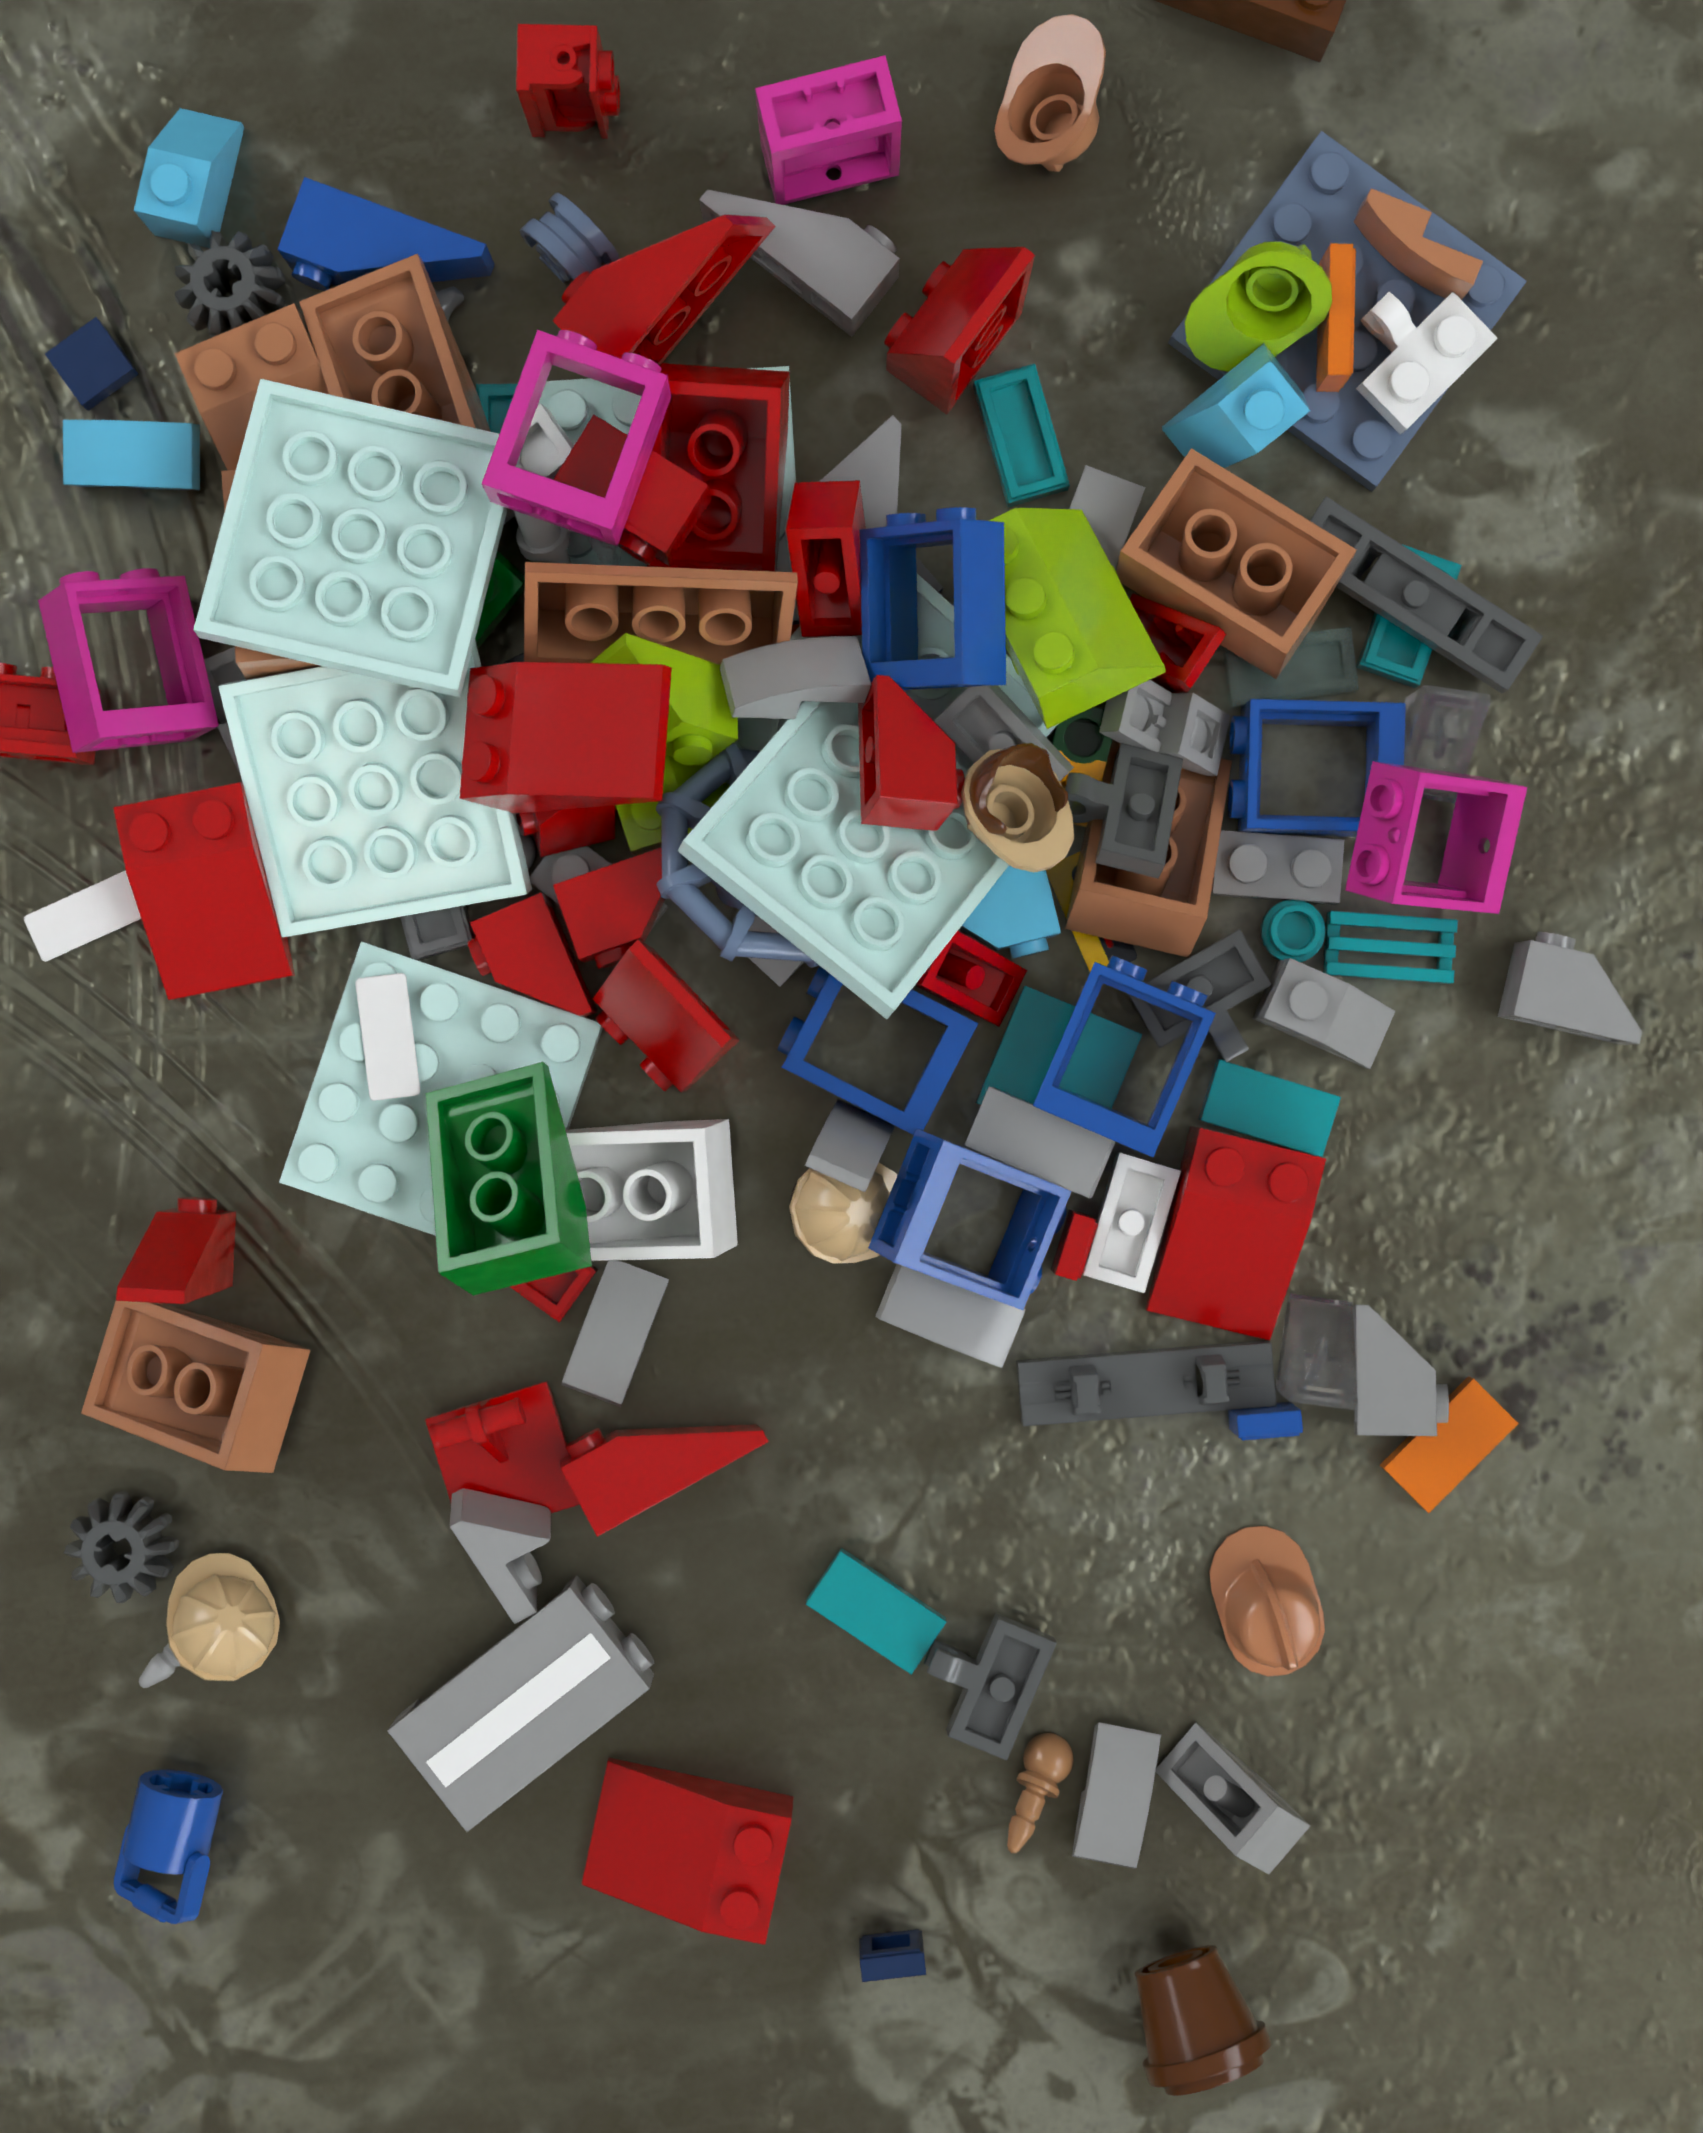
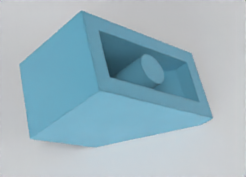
M179 108L148 147L133 211L155 236L211 248L209 242L211 231L220 232L244 131L242 122Z
M1263 343L1163 425L1162 430L1184 457L1192 448L1223 468H1226L1259 453L1310 412L1303 392Z
M1008 866L959 929L994 951L1010 948L1012 959L1048 951L1047 938L1059 935L1061 930L1046 870L1033 873Z

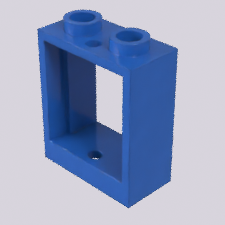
M956 507L937 509L936 521L926 522V514L899 513L886 515V527L860 529L862 655L870 682L872 683L876 675L890 676L903 690L1006 685L1004 522L977 520L976 508ZM953 545L955 657L918 660L916 548Z
M1250 699L1241 707V716H1232L1229 732L1230 753L1240 754L1239 780L1231 779L1228 788L1229 818H1238V832L1356 837L1360 817L1260 815L1262 724L1367 727L1366 794L1372 761L1404 765L1406 703Z
M1112 955L1107 967L1094 962L1033 1106L1150 1157H1154L1216 1013L1203 1008L1207 995L1174 981H1171L1167 992L1143 982L1148 970ZM1103 984L1192 1021L1147 1124L1059 1086Z
M819 966L806 994L816 998L806 1021L794 1016L777 1048L779 1052L787 1055L782 1068L914 1135L917 1128L924 1130L978 1023L911 989L901 1003L946 1027L903 1111L804 1061L843 986L840 981Z
M917 1128L868 1248L896 1264L1024 1310L1029 1295L1035 1291L1041 1280L1042 1263L1052 1238L1058 1233L1065 1221L1066 1204L1072 1191ZM959 1164L1023 1188L988 1276L924 1252Z

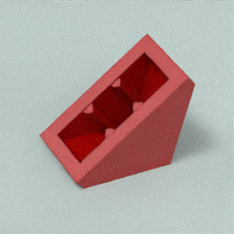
M1132 594L1129 600L1166 670L1165 673L1151 679V681L1171 693H1187L1227 634L1220 627Z

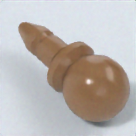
M1039 1734L1028 1742L1024 1750L1023 1762L1026 1771L1019 1773L1016 1781L1025 1786L1026 1789L1021 1792L1015 1807L1016 1814L1012 1816L1009 1823L1007 1847L1011 1853L1019 1852L1033 1835L1035 1830L1034 1823L1039 1819L1046 1802L1044 1797L1057 1798L1060 1792L1057 1783L1066 1779L1073 1768L1074 1755L1072 1748L1063 1737L1057 1734Z

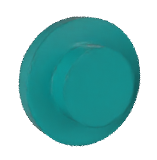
M1285 900L1274 905L1266 913L1260 932L1262 943L1271 956L1277 960L1291 958L1298 962H1303L1313 957L1320 950L1325 939L1326 930L1321 914L1313 905L1302 900Z

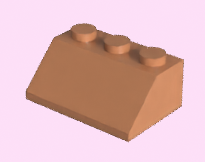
M1191 448L1121 549L1116 573L1122 584L1144 598L1220 627L1227 634L1221 642V646L1274 679H1277L1310 631L1355 556L1357 549Z

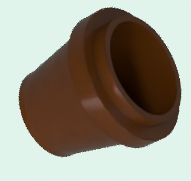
M1215 1945L1195 1947L1165 1956L1141 1967L1135 1972L1148 2057L1143 2061V2067L1151 2086L1164 2087L1168 2095H1187L1209 2090L1237 2080L1253 2072L1263 2064L1262 2054L1272 2045L1266 2025L1263 2021L1255 2020Z

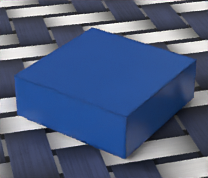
M1291 1402L1276 1403L1277 1406L1228 1410L1229 1429L1242 1441L1300 1436L1299 1433H1303L1301 1410Z

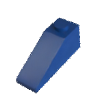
M306 177L302 181L277 249L293 270L291 274L293 278L321 291L328 290L330 284L335 286L341 285L415 254L421 257L431 282L491 276L495 265L487 245Z

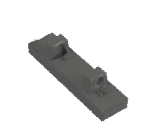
M1326 496L1309 521L1357 549L1355 556L1336 587L1501 694L1508 691L1543 635ZM1377 557H1379L1374 566L1372 567V569L1370 570V572L1368 573V575L1366 576L1365 580L1361 581L1360 578L1363 575V573L1368 569L1372 562Z
M1268 1340L1016 1360L1021 1423L1023 1427L1277 1406L1272 1343ZM1195 1365L1198 1366L1203 1380V1393L1201 1396L1197 1394Z

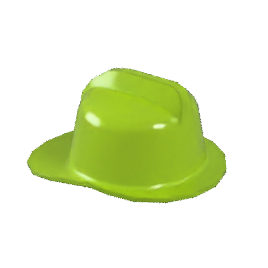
M1265 241L1252 246L1237 259L1231 269L1208 285L1191 303L1185 319L1186 342L1197 359L1210 368L1226 372L1232 370L1263 343L1275 357L1298 339L1313 331L1325 320L1332 304L1331 282L1323 268L1312 260L1311 251L1305 244L1296 247L1282 241Z

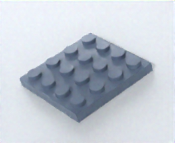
M1321 131L1210 284L1231 269L1237 259L1250 247L1265 241H1282L1296 247L1305 244L1311 251L1312 260L1318 265L1330 243L1353 244V248H1356L1354 363L1351 377L1339 392H1316L1317 327L1283 350L1275 358L1303 392L1310 412L1287 429V431L1372 492L1446 391L1406 431L1399 434L1356 389L1392 353L1379 339L1367 330L1361 319L1390 292L1405 306L1410 314L1412 323L1417 328L1445 298L1434 294L1397 270L1369 243L1354 223L1357 211L1371 188L1427 211H1432ZM1432 212L1422 237L1483 261L1473 287L1462 301L1492 330L1527 281ZM1185 317L1172 334L1168 344L1217 380H1220L1228 372L1213 369L1194 356L1187 344Z

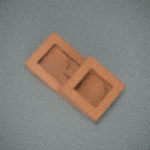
M1371 188L1354 219V223L1364 237L1389 263L1417 284L1445 299L1454 292L1462 300L1473 287L1483 261L1422 237L1432 212Z

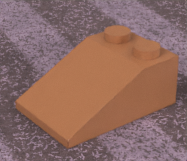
M418 254L299 301L330 395L490 431L475 386L424 263Z
M294 303L174 353L198 411L227 470H236L260 379L329 394L305 318Z
M1112 740L1102 782L1108 784L1111 781L1114 759L1121 744L1115 740ZM1221 758L1217 776H1205L1183 768L1181 769L1167 856L1159 879L1095 863L1103 820L1095 819L1088 822L1074 876L1065 929L1187 958L1190 957L1208 916L1231 771V760Z
M115 1301L81 1414L225 1471L273 1473L310 1350L256 1330L168 1304Z

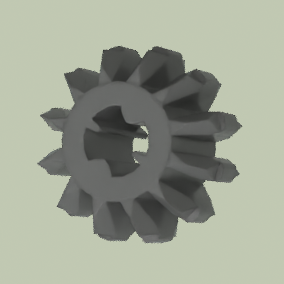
M211 231L209 239L210 249L204 252L199 245L188 243V252L195 260V263L193 265L175 266V275L181 282L186 284L175 292L176 302L182 308L190 309L187 315L188 323L196 331L208 328L211 338L264 316L266 310L276 311L285 306V300L274 291L285 284V275L279 267L271 266L274 256L267 246L258 245L252 248V241L246 233L238 231L230 243L227 244L220 232ZM237 279L238 281L232 284L233 295L224 297L223 294L227 293L229 289L228 281Z
M120 1491L113 1495L110 1504L102 1498L92 1501L87 1505L89 1517L79 1516L72 1521L70 1529L80 1539L66 1545L64 1554L72 1558H81L83 1563L72 1571L71 1579L78 1581L88 1575L94 1579L90 1587V1597L99 1598L111 1588L116 1603H125L132 1597L134 1590L145 1597L156 1589L155 1577L165 1578L171 1574L174 1566L164 1555L176 1550L179 1547V1540L172 1536H162L161 1530L172 1522V1515L166 1513L156 1519L149 1516L154 1506L153 1498L146 1496L133 1507L129 1493L127 1491ZM126 1538L132 1550L118 1555L112 1544Z

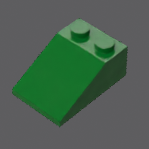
M539 1062L425 1093L438 1273L474 1296L591 1267L586 1204L548 1065L544 1062Z

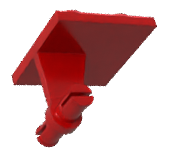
M548 1380L425 1419L450 1502L453 1493L465 1488L547 1507L551 1513L580 1505L560 1469L559 1461L568 1457L569 1453L565 1448L567 1440Z

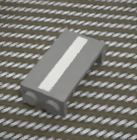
M577 1575L566 1583L563 1591L423 1702L416 1700L396 1717L387 1730L466 1832L650 1689L654 1673L650 1669L654 1664L652 1655L635 1634L630 1633L627 1637L624 1636L610 1618L615 1614L611 1602L596 1584L591 1583L586 1587Z

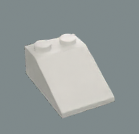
M729 1119L665 1121L566 1130L586 1204L591 1261L715 1258L738 1245Z

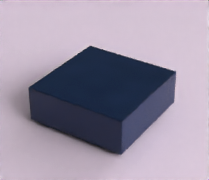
M97 317L45 353L79 403L87 411L139 375L107 328Z
M919 1929L863 1935L862 1938H859L862 1982L926 1975L923 1935Z

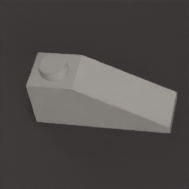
M708 189L699 199L704 222L722 215L767 217L776 227L750 258L851 337L899 278L900 258L895 255L897 251L896 246L884 233L871 225H867L863 230L849 218Z

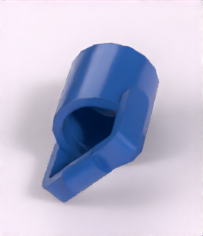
M168 1769L152 1770L143 1773L139 1777L130 1821L124 1832L116 1867L114 1889L119 1896L132 1902L133 1907L159 1922L179 1924L193 1921L198 1917L210 1867L209 1851L223 1794L220 1784L199 1774ZM140 1868L164 1874H184L178 1902L175 1898L157 1888L139 1882Z

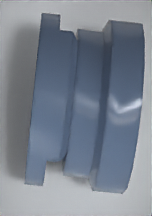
M558 192L548 200L555 215L548 211L539 220L531 218L519 230L528 246L532 248L538 243L536 250L540 254L539 259L563 283L571 278L574 280L583 272L589 271L591 273L593 270L602 267V262L609 264L620 259L614 246L592 220L568 198Z

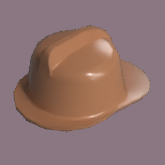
M1073 14L1055 16L1037 26L1022 42L1013 62L994 129L997 146L1009 160L1023 165L1041 164L1048 171L1060 172L1065 163L1078 158L1089 148L1094 140L1100 118L1096 99L1104 74L1106 50L1101 33L1088 19Z
M1267 1526L1244 1527L1227 1536L1214 1553L1209 1574L1211 1592L1225 1639L1235 1659L1249 1671L1268 1677L1288 1675L1306 1666L1319 1651L1325 1628L1324 1613L1309 1563L1300 1546L1284 1532Z

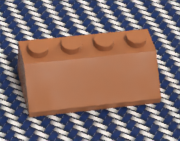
M525 562L524 662L591 663L593 659L623 634L628 633L721 665L723 659L738 653L770 644L790 641L798 584L797 572Z

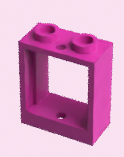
M886 55L755 88L760 143L775 203L785 205L899 176L902 118ZM831 168H837L841 172V177L837 180H830L826 175L827 171Z
M537 330L484 475L482 486L492 503L618 546L671 399L668 375L660 373L661 367L644 356L634 353H623L620 359L597 351V345L581 334L560 330L558 335L554 336ZM552 365L642 396L605 498L516 467Z
M143 568L125 572L119 576L120 579L100 580L98 572H77L61 577L59 579L60 585L38 600L73 753L187 742L219 726L200 640L193 630L195 618L185 576L160 577L158 569ZM146 610L168 705L103 711L81 614Z
M1372 761L1345 891L1391 904L1499 914L1527 787L1481 776ZM1424 788L1458 792L1438 884L1404 880ZM1487 840H1489L1490 848L1486 853L1484 850V844Z

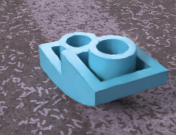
M63 420V485L200 490V425L153 421Z

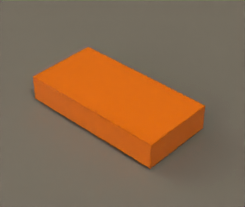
M1330 243L1319 262V266L1323 268L1331 282L1332 304L1325 320L1317 326L1316 392H1339L1353 374L1356 248H1353V244Z
M1468 1376L1449 1395L1448 1423H1437V1436H1408L1380 1466L1427 1513H1430L1519 1423L1474 1378Z

